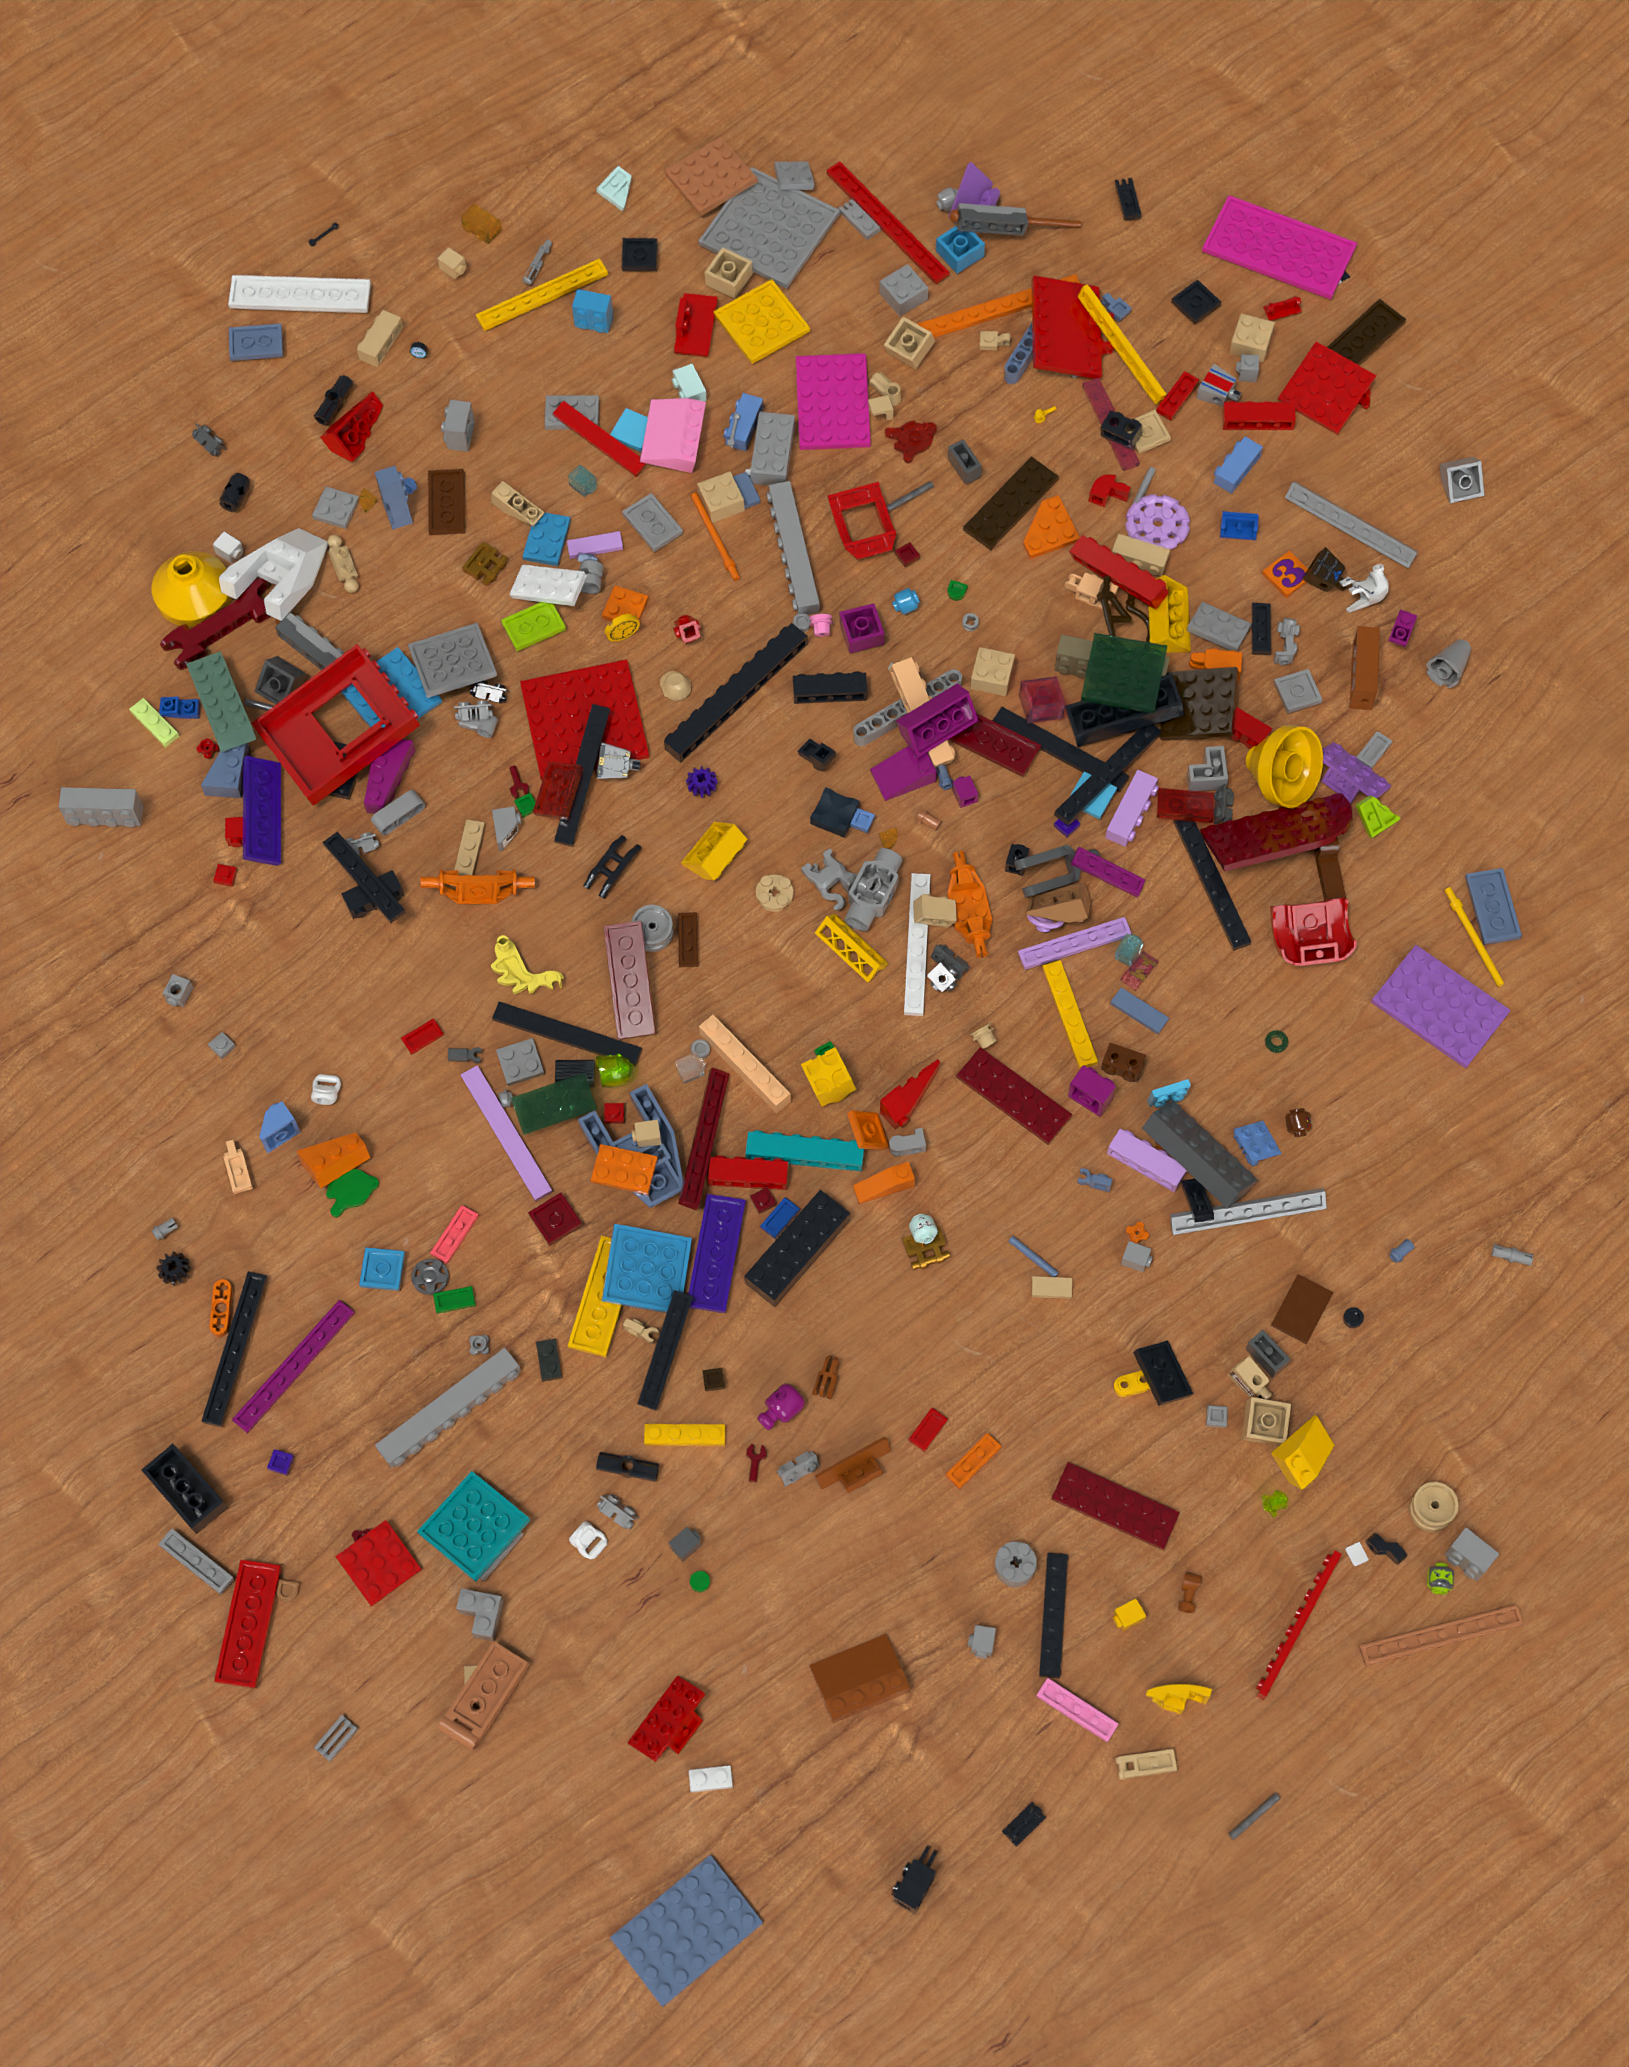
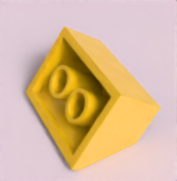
M713 822L682 860L681 864L701 878L714 881L720 877L722 870L732 862L734 855L743 848L747 838L735 824Z

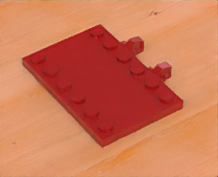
M1034 275L1031 279L1033 368L1100 379L1102 376L1101 355H1111L1115 348L1109 341L1104 342V339H1101L1100 327L1078 298L1082 287L1086 284ZM1089 285L1100 301V287ZM1108 312L1114 320V313Z

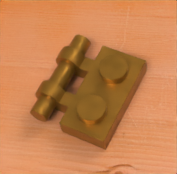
M482 542L463 565L462 570L477 580L481 575L485 576L481 582L487 586L490 581H494L498 571L505 567L508 557L504 554L500 558L496 557L498 550ZM490 563L494 564L491 570L487 569Z
M940 1226L936 1227L938 1230L937 1235L928 1244L916 1242L912 1235L902 1238L908 1258L917 1257V1261L911 1262L913 1270L918 1268L924 1269L927 1268V1265L936 1262L939 1264L944 1262L943 1260L950 1258L948 1250L941 1252L939 1249L946 1246ZM933 1250L934 1255L924 1258L923 1253Z

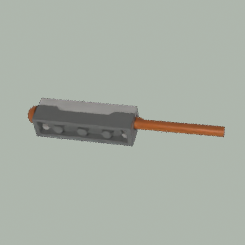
M959 203L957 209L950 212V220L956 223L958 231L1024 236L1028 224L1081 227V221L1028 217L1025 208Z
M289 613L282 621L276 619L277 626L275 629L277 636L320 670H323L344 654L341 649L334 648L326 637L322 638L312 626L308 627L305 625L302 618L298 615L294 616L292 613Z

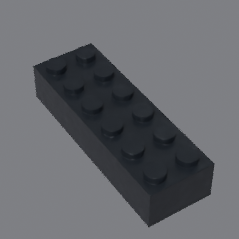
M1172 674L1065 706L1077 747L1184 715L1183 704Z
M819 1190L745 1274V1284L772 1306L776 1307L850 1222V1212L822 1190Z

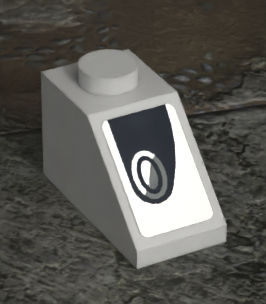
M514 806L492 810L499 851H503L519 831L518 824H521L520 813H516Z

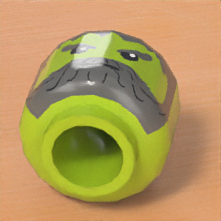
M1435 1563V1566L1428 1569L1427 1587L1434 1594H1448V1591H1451L1454 1587V1571L1448 1568V1565L1445 1563Z

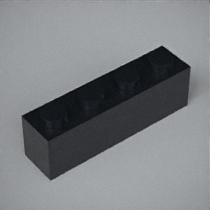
M866 672L818 673L816 675L799 674L793 676L794 704L867 701Z

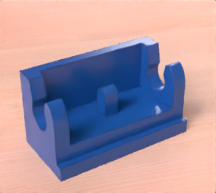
M1223 511L1220 538L1256 541L1259 514Z

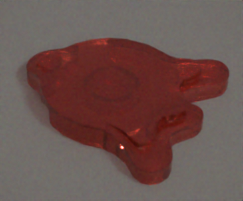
M913 420L898 428H886L885 436L897 440L894 443V449L903 453L905 463H911L917 454L923 453L930 448L933 436L937 431V426L933 422H923L922 424L916 423Z

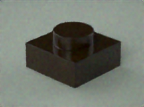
M722 1368L702 1370L705 1392L725 1389Z

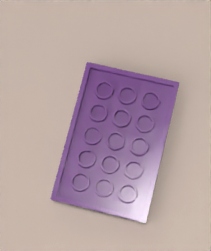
M1417 945L1413 947L1371 1001L1372 1004L1465 1069L1511 1011Z

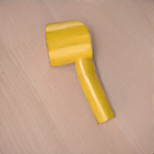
M1053 406L1047 410L1038 409L1034 416L1036 423L1044 422L1046 419L1045 415L1055 411L1056 407Z

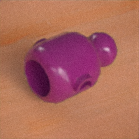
M789 1383L782 1384L765 1400L768 1410L760 1413L757 1420L766 1430H770L777 1420L782 1423L790 1421L803 1409L805 1400Z

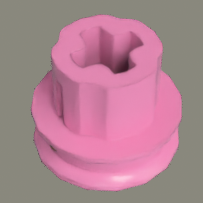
M817 614L809 617L811 621L809 625L814 627V636L825 637L830 635V625L833 624L831 621L832 615Z

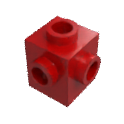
M691 615L680 616L678 620L674 621V634L683 643L693 642L701 637L699 630H701L700 624Z

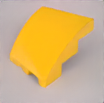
M1174 1684L1149 1689L1146 1696L1153 1698L1152 1701L1158 1704L1160 1708L1182 1714L1187 1699L1206 1705L1212 1689L1196 1685Z

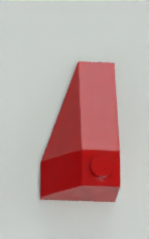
M373 391L370 392L332 424L320 438L331 452L353 462L364 451V444L371 435V428L376 423L383 404Z
M938 1059L922 1069L917 1078L910 1077L904 1087L898 1085L880 1100V1114L895 1130L898 1127H904L909 1122V1118L940 1069V1061Z

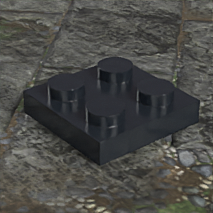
M623 238L622 271H657V238Z
M1198 279L1174 296L1171 301L1194 324L1221 305V301Z

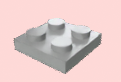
M775 162L774 169L780 190L814 189V181L808 162Z
M325 487L312 517L314 520L346 529L358 505L359 496Z
M1309 669L1274 679V685L1287 714L1322 703L1321 695Z
M533 1038L496 1050L507 1086L545 1075Z

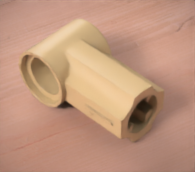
M881 372L875 373L870 380V385L882 396L889 395L892 406L898 405L901 402L900 385L891 382Z

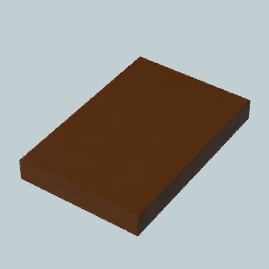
M1297 1274L1271 1326L1307 1344L1333 1292Z

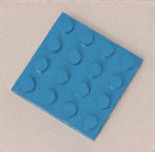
M398 647L376 661L381 668L378 671L380 673L384 672L390 679L388 684L390 686L392 684L395 685L400 692L397 694L398 697L401 698L403 696L409 704L407 708L409 710L413 709L419 718L442 703V699L438 695L426 697L417 669ZM353 684L341 692L369 727L380 721L379 717Z
M614 1224L601 1301L666 1313L673 1291L676 1290L684 1293L692 1238Z

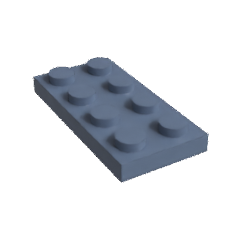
M1503 868L1466 874L1465 879L1483 945L1521 939L1522 934Z

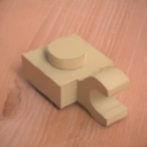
M981 331L980 350H997L998 346L1010 347V334L1005 333L998 336V332Z
M626 1318L623 1324L624 1331L640 1339H645L649 1344H654V1340L649 1337L651 1333L659 1335L658 1329L654 1327L645 1329L643 1324L636 1319L630 1320Z

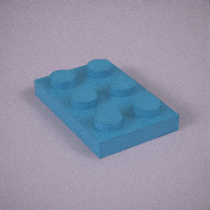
M545 512L534 526L531 525L522 556L523 560L558 566L571 518Z

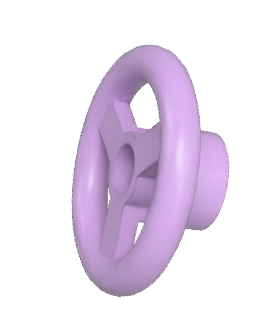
M1027 915L1028 920L1036 925V929L1041 932H1049L1051 929L1058 928L1064 923L1062 921L1054 923L1051 919Z

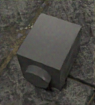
M686 1527L668 1544L670 1549L684 1562L701 1547L699 1541L701 1537L694 1529L690 1531Z

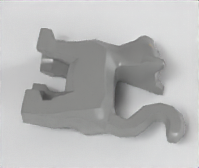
M829 848L823 852V863L826 867L818 871L816 863L812 866L807 863L801 868V872L808 881L815 884L816 889L826 900H836L837 904L834 906V910H840L845 904L843 896L837 893H829L828 890L836 883L841 882L849 895V891L858 874L848 872L842 863L832 857L833 853Z

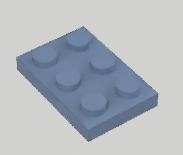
M281 323L229 328L230 360L283 357Z

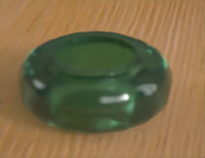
M1273 1030L1266 1035L1265 1045L1271 1052L1281 1053L1288 1047V1037L1282 1031ZM1279 1038L1282 1044L1276 1046L1271 1042V1039Z

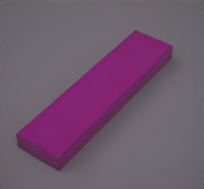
M1081 847L1076 849L1070 863L1135 897L1139 896L1145 879Z

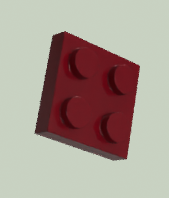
M562 1192L528 1212L531 1220L549 1246L582 1226L581 1221Z

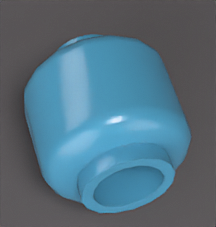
M906 588L895 593V601L892 602L896 612L900 611L903 615H906L918 609L920 600L915 590Z

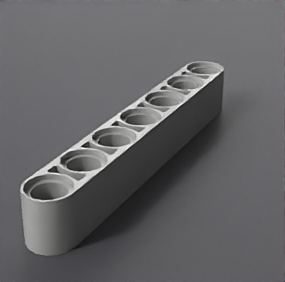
M952 669L926 684L927 689H925L928 696L930 695L934 698L957 683L961 686L962 674L958 670ZM899 699L858 723L853 729L854 743L858 746H865L898 727L896 720L907 714L902 700Z

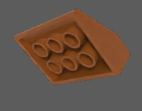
M886 1634L809 1665L832 1723L910 1692L907 1679Z

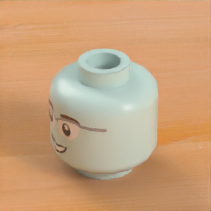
M922 1213L915 1215L909 1224L912 1236L918 1243L928 1244L937 1235L938 1230L933 1218L929 1215Z

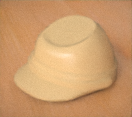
M669 671L660 679V686L664 696L672 701L685 700L691 694V680L680 672Z

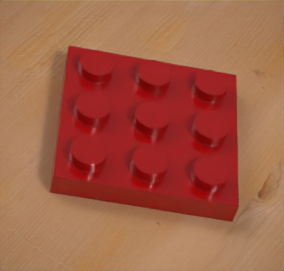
M386 1520L335 1556L371 1607L422 1570Z

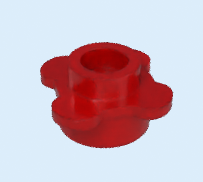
M209 738L202 740L196 748L197 752L202 753L206 759L211 758L212 754L219 749L218 745L213 744Z

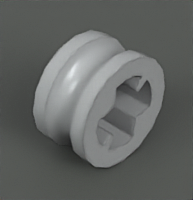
M973 613L966 614L963 617V628L967 631L977 629L979 624L978 617ZM969 619L971 621L974 620V625H967V621Z

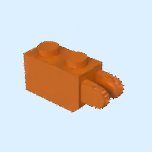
M1213 648L1206 649L1205 653L1194 652L1191 654L1189 661L1191 668L1200 670L1237 667L1239 681L1242 665L1241 652L1234 650L1221 651Z

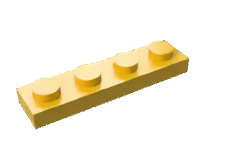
M645 1424L644 1445L725 1446V1424Z

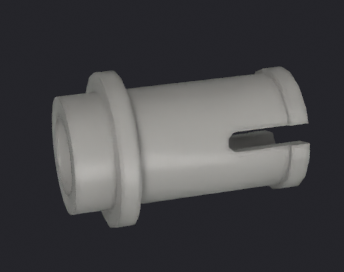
M171 1217L158 1227L155 1225L151 1231L155 1238L159 1240L160 1238L164 1239L163 1236L177 1229L178 1226Z

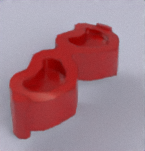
M1371 386L1360 401V405L1364 409L1370 408Z

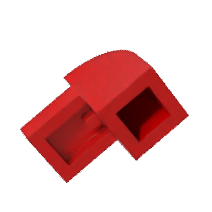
M1102 475L1093 483L1088 502L1104 508L1110 496L1127 502L1131 487L1124 483L1116 482L1117 475Z

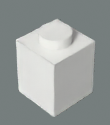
M223 532L213 543L215 553L231 564L240 559L244 552L241 542L226 532Z

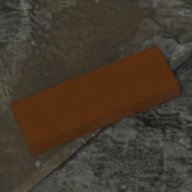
M697 912L678 913L679 967H698Z

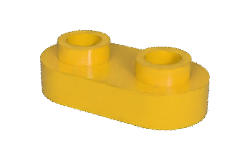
M1142 1371L1118 1377L1113 1386L1114 1392L1120 1397L1143 1393L1150 1390L1147 1382H1140V1378H1145ZM1126 1383L1128 1387L1122 1388L1120 1384Z

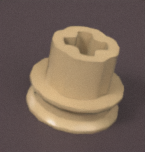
M991 1022L969 1034L973 1036V1041H978L982 1049L997 1041L992 1033L994 1028H991Z

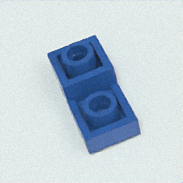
M178 696L161 697L159 714L172 718L199 719L201 702L199 699L180 700Z

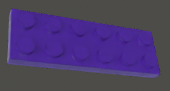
M245 756L243 759V860L275 866L281 863L280 762Z
M707 1194L688 1295L693 1296L690 1308L726 1314L746 1200Z

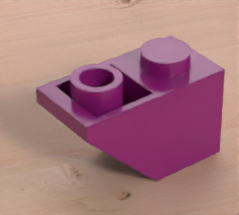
M1400 610L1388 641L1406 647L1417 615Z

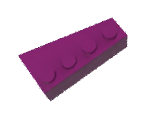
M400 740L371 762L364 799L367 813L375 814L392 802L395 790L400 785L404 771L407 770L409 761L415 753L412 740Z

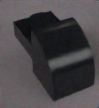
M811 739L798 750L799 756L812 763L813 767L819 771H823L836 758V752L823 743L819 745Z

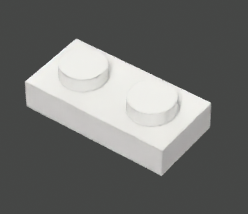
M731 1766L689 1770L691 1793L733 1788Z

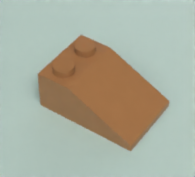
M1085 882L1030 896L1026 911L1027 915L1068 923L1084 921L1088 918L1091 904Z

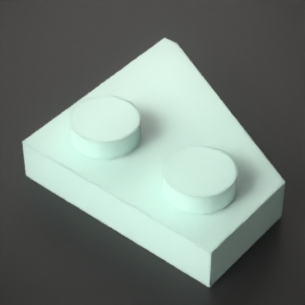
M617 166L597 188V193L623 211L631 182V175Z

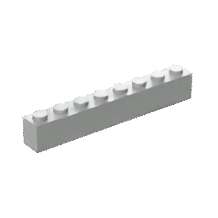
M790 481L771 484L766 496L768 503L772 504L770 513L771 518H775L776 521L773 523L775 534L779 533L780 537L777 538L779 549L782 548L783 553H781L782 564H786L787 567L784 569L786 580L790 579L788 589L790 595L794 596L792 600L793 610H797L798 614L805 613L810 615L820 613L818 595Z
M503 1348L378 1442L375 1447L391 1469L394 1466L402 1465L406 1457L410 1454L418 1453L422 1449V1445L435 1440L438 1437V1433L443 1429L448 1430L451 1428L455 1420L459 1417L467 1416L471 1412L470 1409L475 1405L483 1404L487 1400V1396L500 1391L503 1388V1384L508 1380L513 1381L516 1379L521 1371L519 1365L506 1348Z

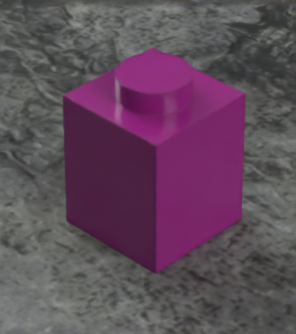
M961 776L953 781L952 791L960 808L978 802V792L970 776Z

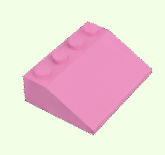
M690 398L651 400L640 462L692 473L696 461L706 402Z

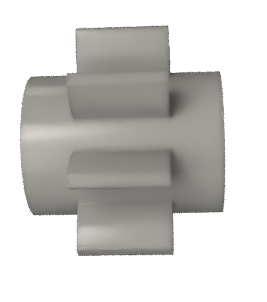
M1284 618L1283 622L1279 621L1277 631L1281 632L1280 636L1283 638L1286 635H1293L1294 639V634L1299 635L1300 625H1296V619Z

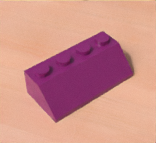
M957 683L902 716L896 722L902 737L914 755L919 758L976 723L978 718L969 692Z

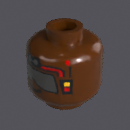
M1305 1108L1289 1110L1290 1113L1285 1116L1288 1133H1294V1137L1306 1136V1132L1312 1129L1310 1113L1305 1111Z

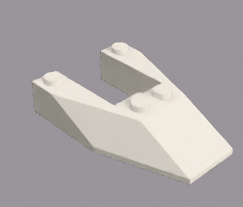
M300 528L280 536L229 566L219 577L221 592L237 600L257 576L269 581L276 586L264 599L266 614L282 621L313 586L328 548V542Z

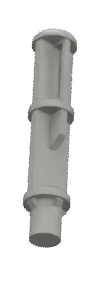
M546 240L544 245H541L529 269L531 267L533 269L528 278L526 277L528 271L522 280L526 285L532 284L533 280L530 278L535 270L537 273L543 264L541 259L544 253L550 252L552 245L550 240Z

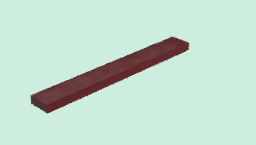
M713 1067L709 1071L678 1202L679 1205L693 1210L699 1208L729 1079V1073Z

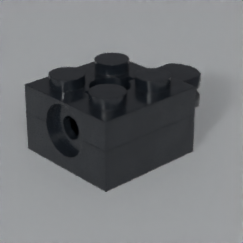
M929 1845L926 1846L919 1861L914 1859L912 1863L907 1862L902 1871L904 1878L902 1882H896L891 1894L895 1904L914 1915L936 1877V1871L930 1867L939 1851L935 1849L927 1864H923L931 1849Z

